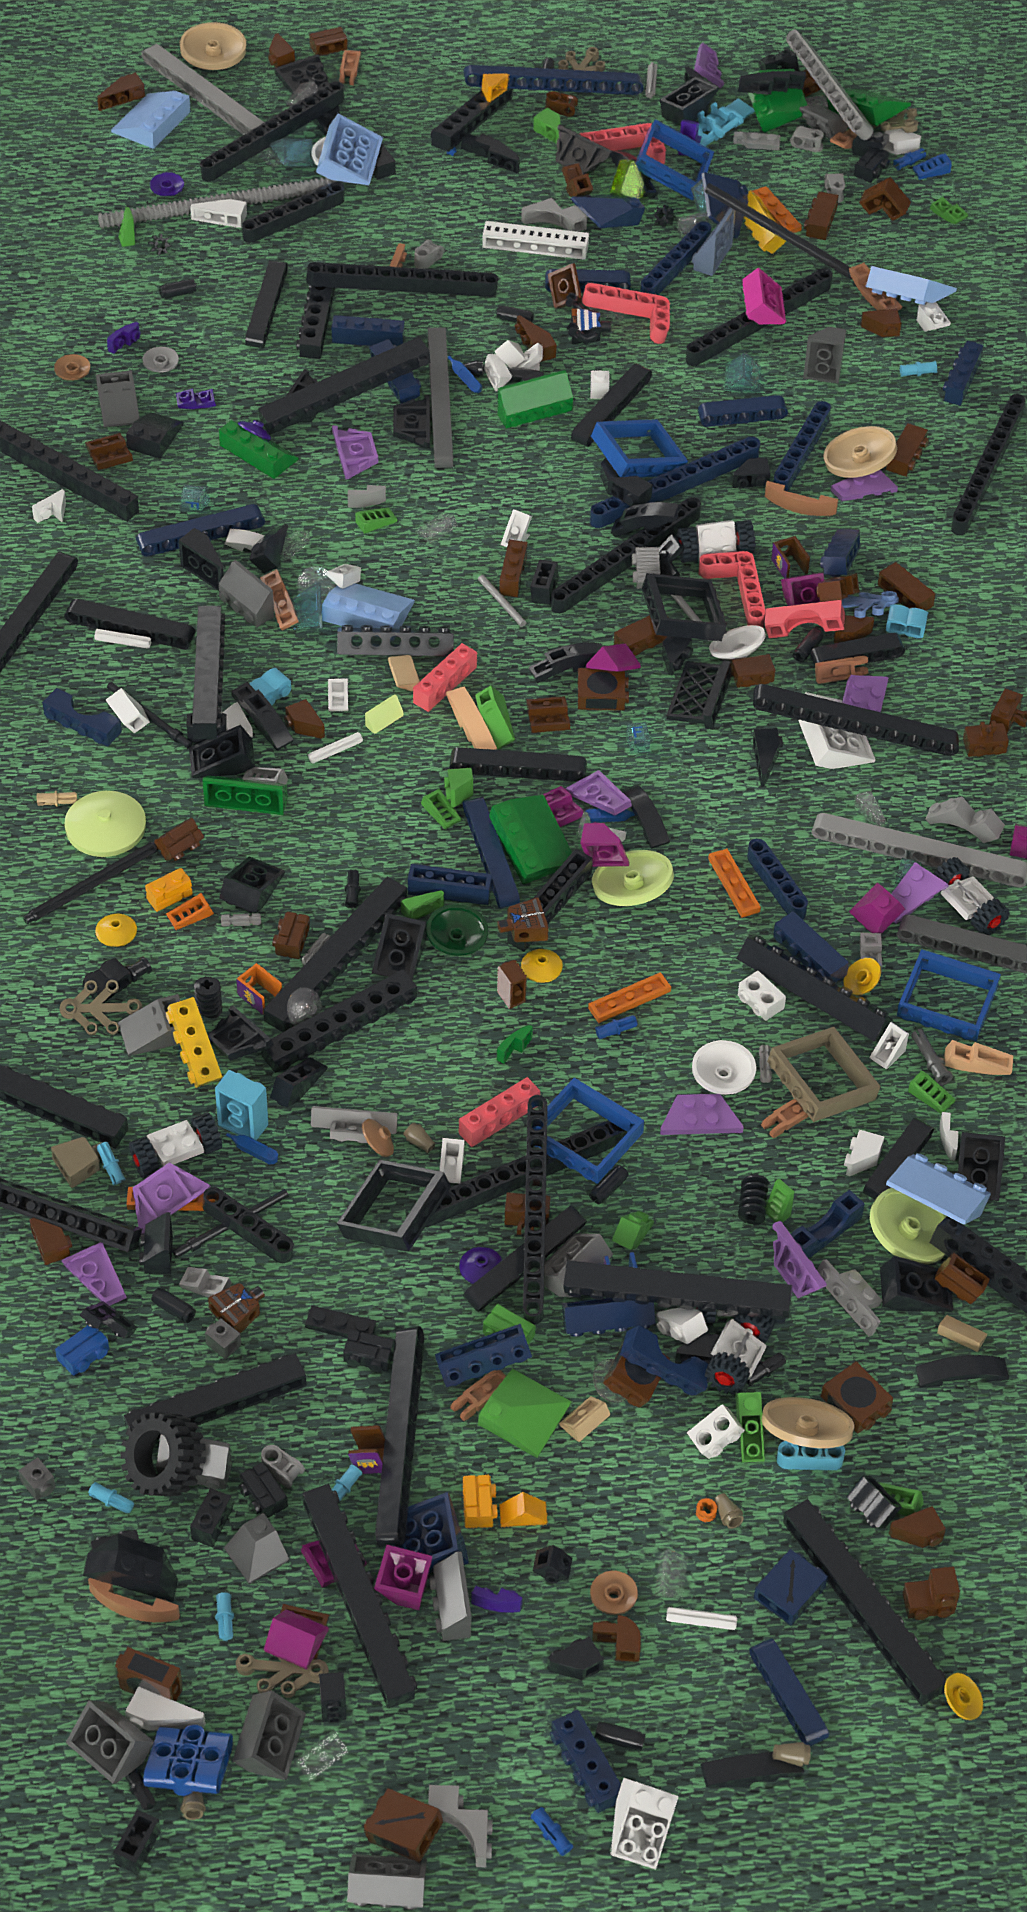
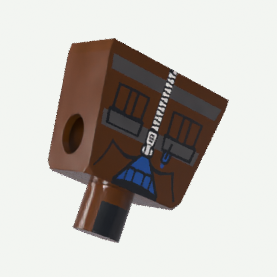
M539 897L510 906L507 912V919L497 921L499 933L511 931L515 942L548 940L549 927Z
M238 1283L208 1298L209 1310L218 1320H224L237 1332L241 1333L260 1315L258 1301L264 1298L265 1294L259 1286L248 1291L242 1284Z

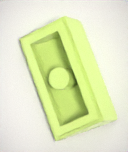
M397 695L389 697L365 713V726L370 731L377 733L404 715Z

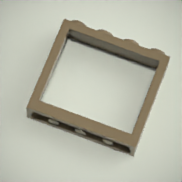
M835 1027L772 1047L767 1060L771 1068L779 1076L781 1082L785 1084L793 1098L798 1101L804 1112L808 1114L813 1122L876 1100L881 1087ZM825 1046L858 1089L820 1102L787 1058Z

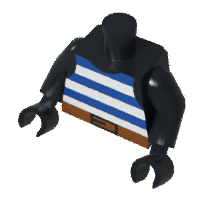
M569 293L566 305L568 307L573 306V308L571 309V322L567 326V330H569V336L572 337V344L583 343L587 345L600 341L601 332H611V321H600L599 311L586 309L579 302H576L578 300L576 294Z

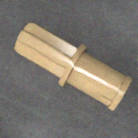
M55 791V793H37V806L55 805L58 807V804H74L77 801V793L75 792L58 793Z

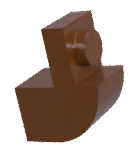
M579 163L562 168L567 184L566 190L570 197L591 194L593 186L589 175H583Z
M618 1615L617 1624L609 1621L593 1622V1642L616 1643L615 1660L639 1662L641 1634L635 1622L622 1615Z

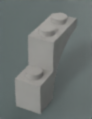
M549 198L522 208L521 221L524 225L543 222L558 225L567 231L581 232L587 229V216L576 205L561 209L553 198Z
M962 796L933 804L925 818L929 824L946 823L961 827L975 835L982 843L999 839L1005 826L992 809L975 812Z
M429 1785L428 1804L439 1808L443 1821L453 1825L466 1836L475 1854L476 1867H486V1858L491 1859L492 1843H487V1835H492L493 1820L488 1819V1810L463 1809L464 1795H459V1786Z

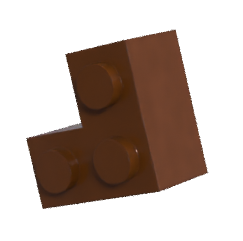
M889 177L866 189L859 203L869 215L883 209L893 221L906 214L911 201L894 180Z
M954 1566L931 1569L928 1580L905 1582L902 1594L908 1619L924 1620L930 1616L945 1618L955 1614L960 1589Z

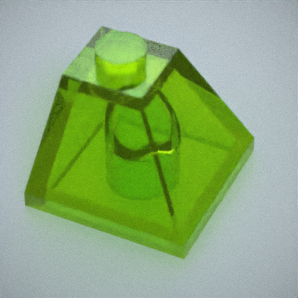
M620 160L609 193L637 199L641 198L644 192V182L635 161Z

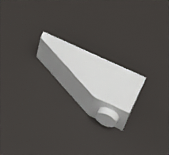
M226 199L191 204L190 206L191 220L241 228L247 216L246 202Z
M141 1687L137 1688L125 1711L126 1718L138 1729L143 1728L148 1731L158 1730L159 1727L185 1729L190 1725H199L204 1728L206 1724L204 1713Z

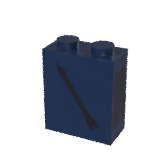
M789 1549L755 1587L754 1599L792 1626L826 1588L828 1576H826L821 1568L814 1567L807 1562L802 1554L795 1553Z

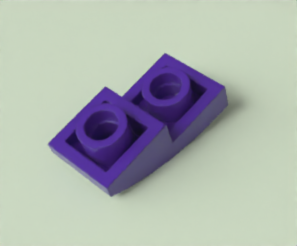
M130 323L112 333L107 338L108 352L114 354L124 344L131 346L137 341L141 334L139 323Z
M192 388L176 393L177 406L181 409H199L216 406L213 389L195 393Z
M475 1586L471 1593V1604L487 1610L513 1613L520 1612L522 1609L523 1597L513 1590L501 1588L499 1593L495 1595L488 1588Z

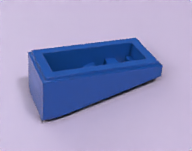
M944 153L913 166V171L919 180L948 174L951 172L952 162L947 154Z

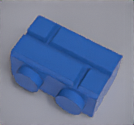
M87 1325L55 1349L56 1357L74 1376L78 1372L86 1371L94 1360L104 1358L108 1353L109 1343L107 1337L101 1331Z

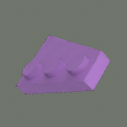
M702 43L698 49L694 70L714 85L722 88L724 81L720 80L722 73L717 68L719 62L716 51Z
M881 470L866 476L847 478L831 486V491L841 501L863 498L864 495L870 494L877 496L887 491L894 493L898 490V487Z
M599 770L566 788L572 794V797L613 815H617L632 806L631 800Z
M915 862L891 894L905 908L894 923L900 922L903 916L910 915L917 907L931 900L934 895L941 890H945L949 885Z
M100 1242L61 1260L63 1265L100 1301H104L110 1306L127 1298L103 1243Z

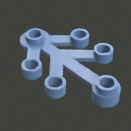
M885 591L882 593V596L861 592L859 597L848 595L847 598L841 601L843 608L858 607L854 609V616L863 618L866 616V610L871 606L873 615H883L884 608L895 605L899 602L897 593L893 591Z

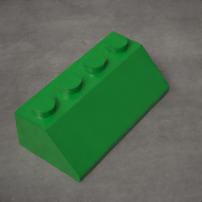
M566 370L498 388V416L506 429L573 410V395Z
M231 420L219 429V443L221 447L273 479L299 460L297 456L273 441L263 439L245 430L236 421Z
M220 776L203 777L204 806L284 815L288 798L287 784Z

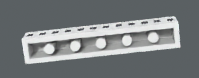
M486 221L483 231V248L585 260L589 244V233L491 221Z

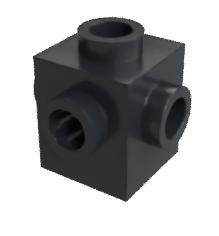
M555 1545L538 1549L536 1551L533 1571L544 1578L546 1582L555 1584L569 1579L573 1558Z

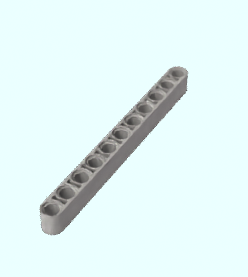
M797 30L790 31L786 41L850 129L862 140L869 139L873 134L872 126L809 41Z
M154 44L142 51V58L148 65L243 135L264 123L160 45Z
M819 813L811 831L812 835L817 839L936 868L938 866L941 867L944 861L947 862L949 858L958 857L969 868V876L1022 888L1027 884V862L827 813Z

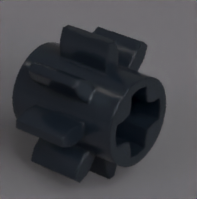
M665 204L663 208L657 207L656 213L653 214L657 219L655 223L661 224L662 227H666L667 223L672 225V221L676 218L673 213L674 209L669 208Z
M159 233L158 238L152 235V242H148L152 246L150 251H157V255H160L161 251L167 254L166 248L171 247L167 242L169 237L162 238V233ZM157 241H162L161 247L158 248Z

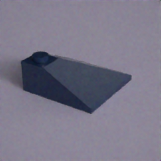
M707 172L701 173L704 190L711 183L744 204H748V189L738 180ZM704 192L708 218L718 225L730 207ZM737 211L735 212L733 234L735 239L739 236L744 215Z
M613 194L575 196L570 199L599 228L639 225L646 208L637 198Z
M448 1492L408 1506L405 1543L394 1546L432 1556L429 1573H433L434 1565L456 1552L462 1551L464 1565L469 1564L465 1541Z

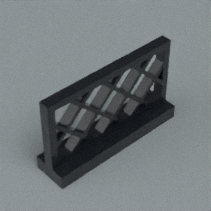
M723 660L721 665L686 661L666 715L667 719L705 724L706 729L713 730L732 677L731 661ZM690 668L699 670L693 674L689 673ZM710 671H718L712 676L707 674ZM702 675L706 678L700 682H697L695 679ZM692 681L694 685L687 688L684 686L685 683ZM708 683L712 685V687L706 690L702 687ZM696 689H699L700 693L694 696L690 693ZM684 695H687L689 697L688 699L682 702L679 700V697H682ZM702 697L707 698V701L701 704L697 701ZM693 702L696 706L688 710L685 706ZM680 708L684 711L680 714H673L674 711ZM699 710L702 712L701 717L692 715Z

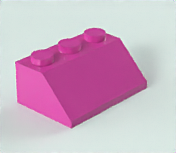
M757 268L743 278L747 317L750 320H754L757 324L786 323L781 286L760 268Z

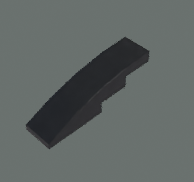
M769 71L740 76L738 92L771 95L772 91L787 92L788 88L803 90L806 72Z
M773 1751L727 1757L703 1762L700 1765L706 1788L749 1787L753 1782H775L779 1777H801L805 1773L803 1766L800 1767L773 1759Z

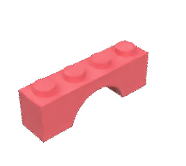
M841 600L766 609L765 628L768 638L788 636L793 628L804 623L818 624L825 632L844 630L845 611Z

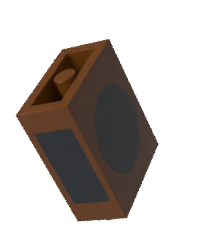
M578 668V710H625V703H629V691H625L629 687V677H625V671Z
M622 1343L602 1383L608 1386L612 1392L627 1399L629 1404L640 1408L649 1402L661 1377L648 1373L646 1369L628 1362L626 1358L621 1356ZM663 1353V1355H664L668 1360L671 1359V1358H669L667 1355H665V1354Z
M857 1361L822 1386L821 1398L826 1403L839 1408L849 1415L854 1422V1431L857 1434L862 1430H869L880 1417L885 1418L892 1411L893 1397Z
M127 1647L124 1654L119 1655L115 1667L117 1668V1679L119 1680L120 1689L135 1694L137 1688L141 1687L177 1702L183 1691L179 1667L130 1647Z
M388 1788L385 1794L378 1799L372 1816L367 1818L364 1824V1832L368 1842L420 1863L441 1827L443 1818L439 1808Z

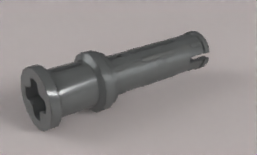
M917 1029L920 1035L918 1036L916 1031H914L911 1037L927 1061V1070L934 1075V1080L940 1086L946 1085L952 1080L953 1074L946 1069L944 1059L937 1056L923 1029Z

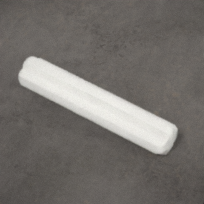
M96 629L94 635L97 641L147 649L151 645V638L102 629Z
M357 732L308 754V758L311 763H316L361 743L363 738Z
M668 1607L667 1621L730 1630L736 1629L737 1617L734 1615Z

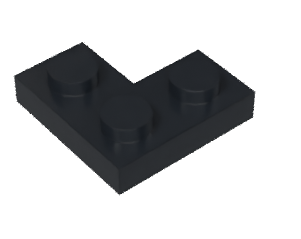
M672 534L659 547L660 575L680 576L672 562L684 550V547L677 537Z
M104 1301L84 1308L80 1314V1317L85 1320L88 1326L98 1329L107 1325L116 1336L121 1338L133 1335L138 1328Z

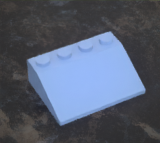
M177 91L148 93L111 129V132L154 149L190 113V98L188 95Z
M337 114L329 126L316 172L330 180L369 185L383 137Z
M871 266L866 287L872 289L873 293L882 295L883 292H887L886 296L896 298L899 295L901 300L909 302L912 298L915 299L914 303L925 305L926 302L933 304L957 290V288L932 280Z
M356 583L344 589L337 585L328 593L322 604V621L339 626L353 625V628H361L362 625H371L373 628L389 625L392 628L400 629L414 604V600ZM396 636L391 637L390 640L394 641Z
M919 1153L908 1156L886 1183V1185L962 1224L980 1217L991 1195L990 1192L986 1191L987 1188L979 1183L972 1184L966 1181L967 1177L959 1173L952 1174L947 1171L948 1168L939 1163L933 1164L928 1161L926 1156Z

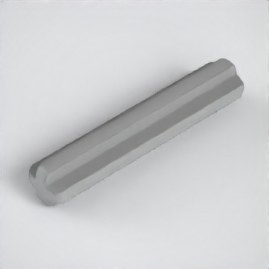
M654 62L648 65L645 96L649 97V99L655 96L658 65L654 64Z

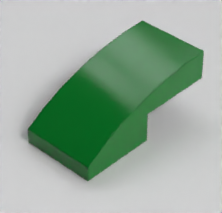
M524 1026L508 1036L497 1048V1061L505 1064L514 1050L522 1053L532 1040L533 1026Z

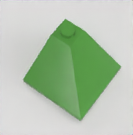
M512 1368L481 1410L478 1425L538 1458L571 1405V1401Z

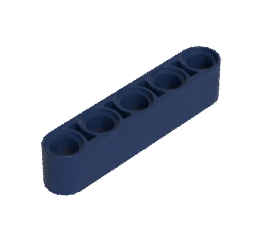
M550 269L545 273V289L551 292L548 274L558 269ZM576 269L581 293H584L588 283L631 290V275L627 271Z
M780 395L708 402L701 404L697 409L701 424L704 427L778 420L785 418L788 414L784 398Z
M758 838L752 839L748 846L747 859L786 914L788 915L794 911L802 920L805 919L808 906L807 898L766 842Z
M770 1638L750 1647L749 1652L754 1664L800 1741L804 1742L805 1745L812 1746L829 1738V1732L824 1721L775 1640Z

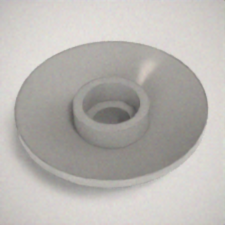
M154 347L143 356L144 366L148 370L157 373L168 372L174 369L179 362L176 351L168 347Z

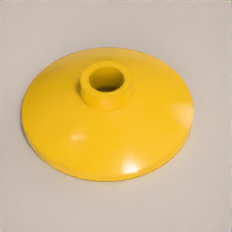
M110 914L98 922L95 931L101 943L111 947H120L130 943L135 938L137 926L135 921L127 915Z
M547 949L530 951L523 957L521 962V969H523L527 978L539 983L550 982L556 979L561 974L563 967L561 958L555 952Z
M862 958L854 962L848 968L847 975L844 977V987L852 990V995H863L871 991L877 985L881 976L879 963L872 958Z
M962 1673L950 1675L945 1682V1696L951 1709L965 1720L978 1718L983 1710V1699L977 1685L971 1678Z

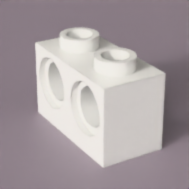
M756 971L739 983L738 996L743 1003H747L757 1016H761L765 1021L784 1009L786 996L759 971Z
M722 1404L689 1430L687 1434L701 1454L710 1459L718 1456L729 1443L737 1441L745 1430L731 1410ZM729 1422L728 1429L723 1431L724 1424ZM712 1436L711 1442L705 1445V1440Z

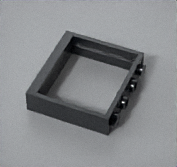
M646 573L642 592L656 635L722 641L724 634L727 633V623L725 622L724 612L721 610L720 600L717 598L712 580ZM660 594L702 598L710 622L667 618Z
M379 1159L340 1217L337 1225L346 1239L409 1252L451 1188L450 1183L444 1172ZM388 1180L426 1187L397 1233L359 1225Z

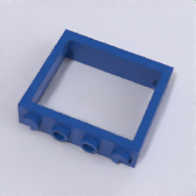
M655 119L647 131L634 169L694 201L703 185L701 173L708 171L714 151ZM652 137L701 163L696 180L693 181L647 156L646 152Z
M658 419L597 422L591 435L620 477H658L688 463L686 457ZM650 436L665 457L628 459L614 438Z
M921 949L899 1002L897 1016L906 1021L920 1023L925 1027H932L944 1033H951L963 1039L977 1042L998 989L1001 974ZM922 969L989 990L976 1025L908 1004Z
M573 1078L548 1105V1126L575 1099L628 1133L598 1166L547 1136V1154L552 1158H557L568 1168L576 1170L585 1179L592 1180L598 1184L643 1134L644 1120L578 1079ZM535 1126L532 1129L540 1130L542 1127Z

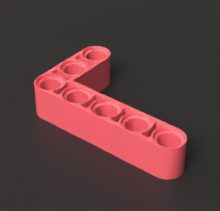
M645 123L586 132L579 135L609 150H626L642 147L647 131L652 124ZM652 137L646 155L665 164L666 147L664 143Z
M588 283L586 285L581 300L585 306L650 318V339L657 344L665 342L670 328V302L666 297L595 283Z
M747 551L703 554L699 560V575L705 579L737 577L747 626L756 625L763 628L766 610L753 554Z

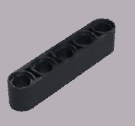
M888 633L819 646L810 652V657L814 666L815 663L854 658L856 656H867V663L901 657L905 653V647L897 633Z
M913 1118L869 1178L863 1193L876 1200L883 1191L892 1188L886 1185L889 1178L908 1156L916 1155V1153L922 1151L930 1140L934 1127L917 1118Z
M209 1187L204 1191L202 1207L207 1214L276 1262L287 1263L291 1260L294 1243L290 1237L219 1188ZM215 1199L217 1202H210L208 1200ZM232 1211L235 1214L229 1215L226 1212ZM248 1223V1224H251L252 1226H251V1227H246V1226H244V1224ZM261 1236H268V1237H270V1238H269V1239H263V1238H261ZM285 1248L288 1251L282 1252L279 1249Z

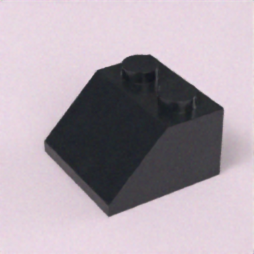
M166 1212L145 1225V1234L140 1236V1245L144 1247V1252L139 1253V1265L144 1267V1274H171L173 1248L171 1212Z

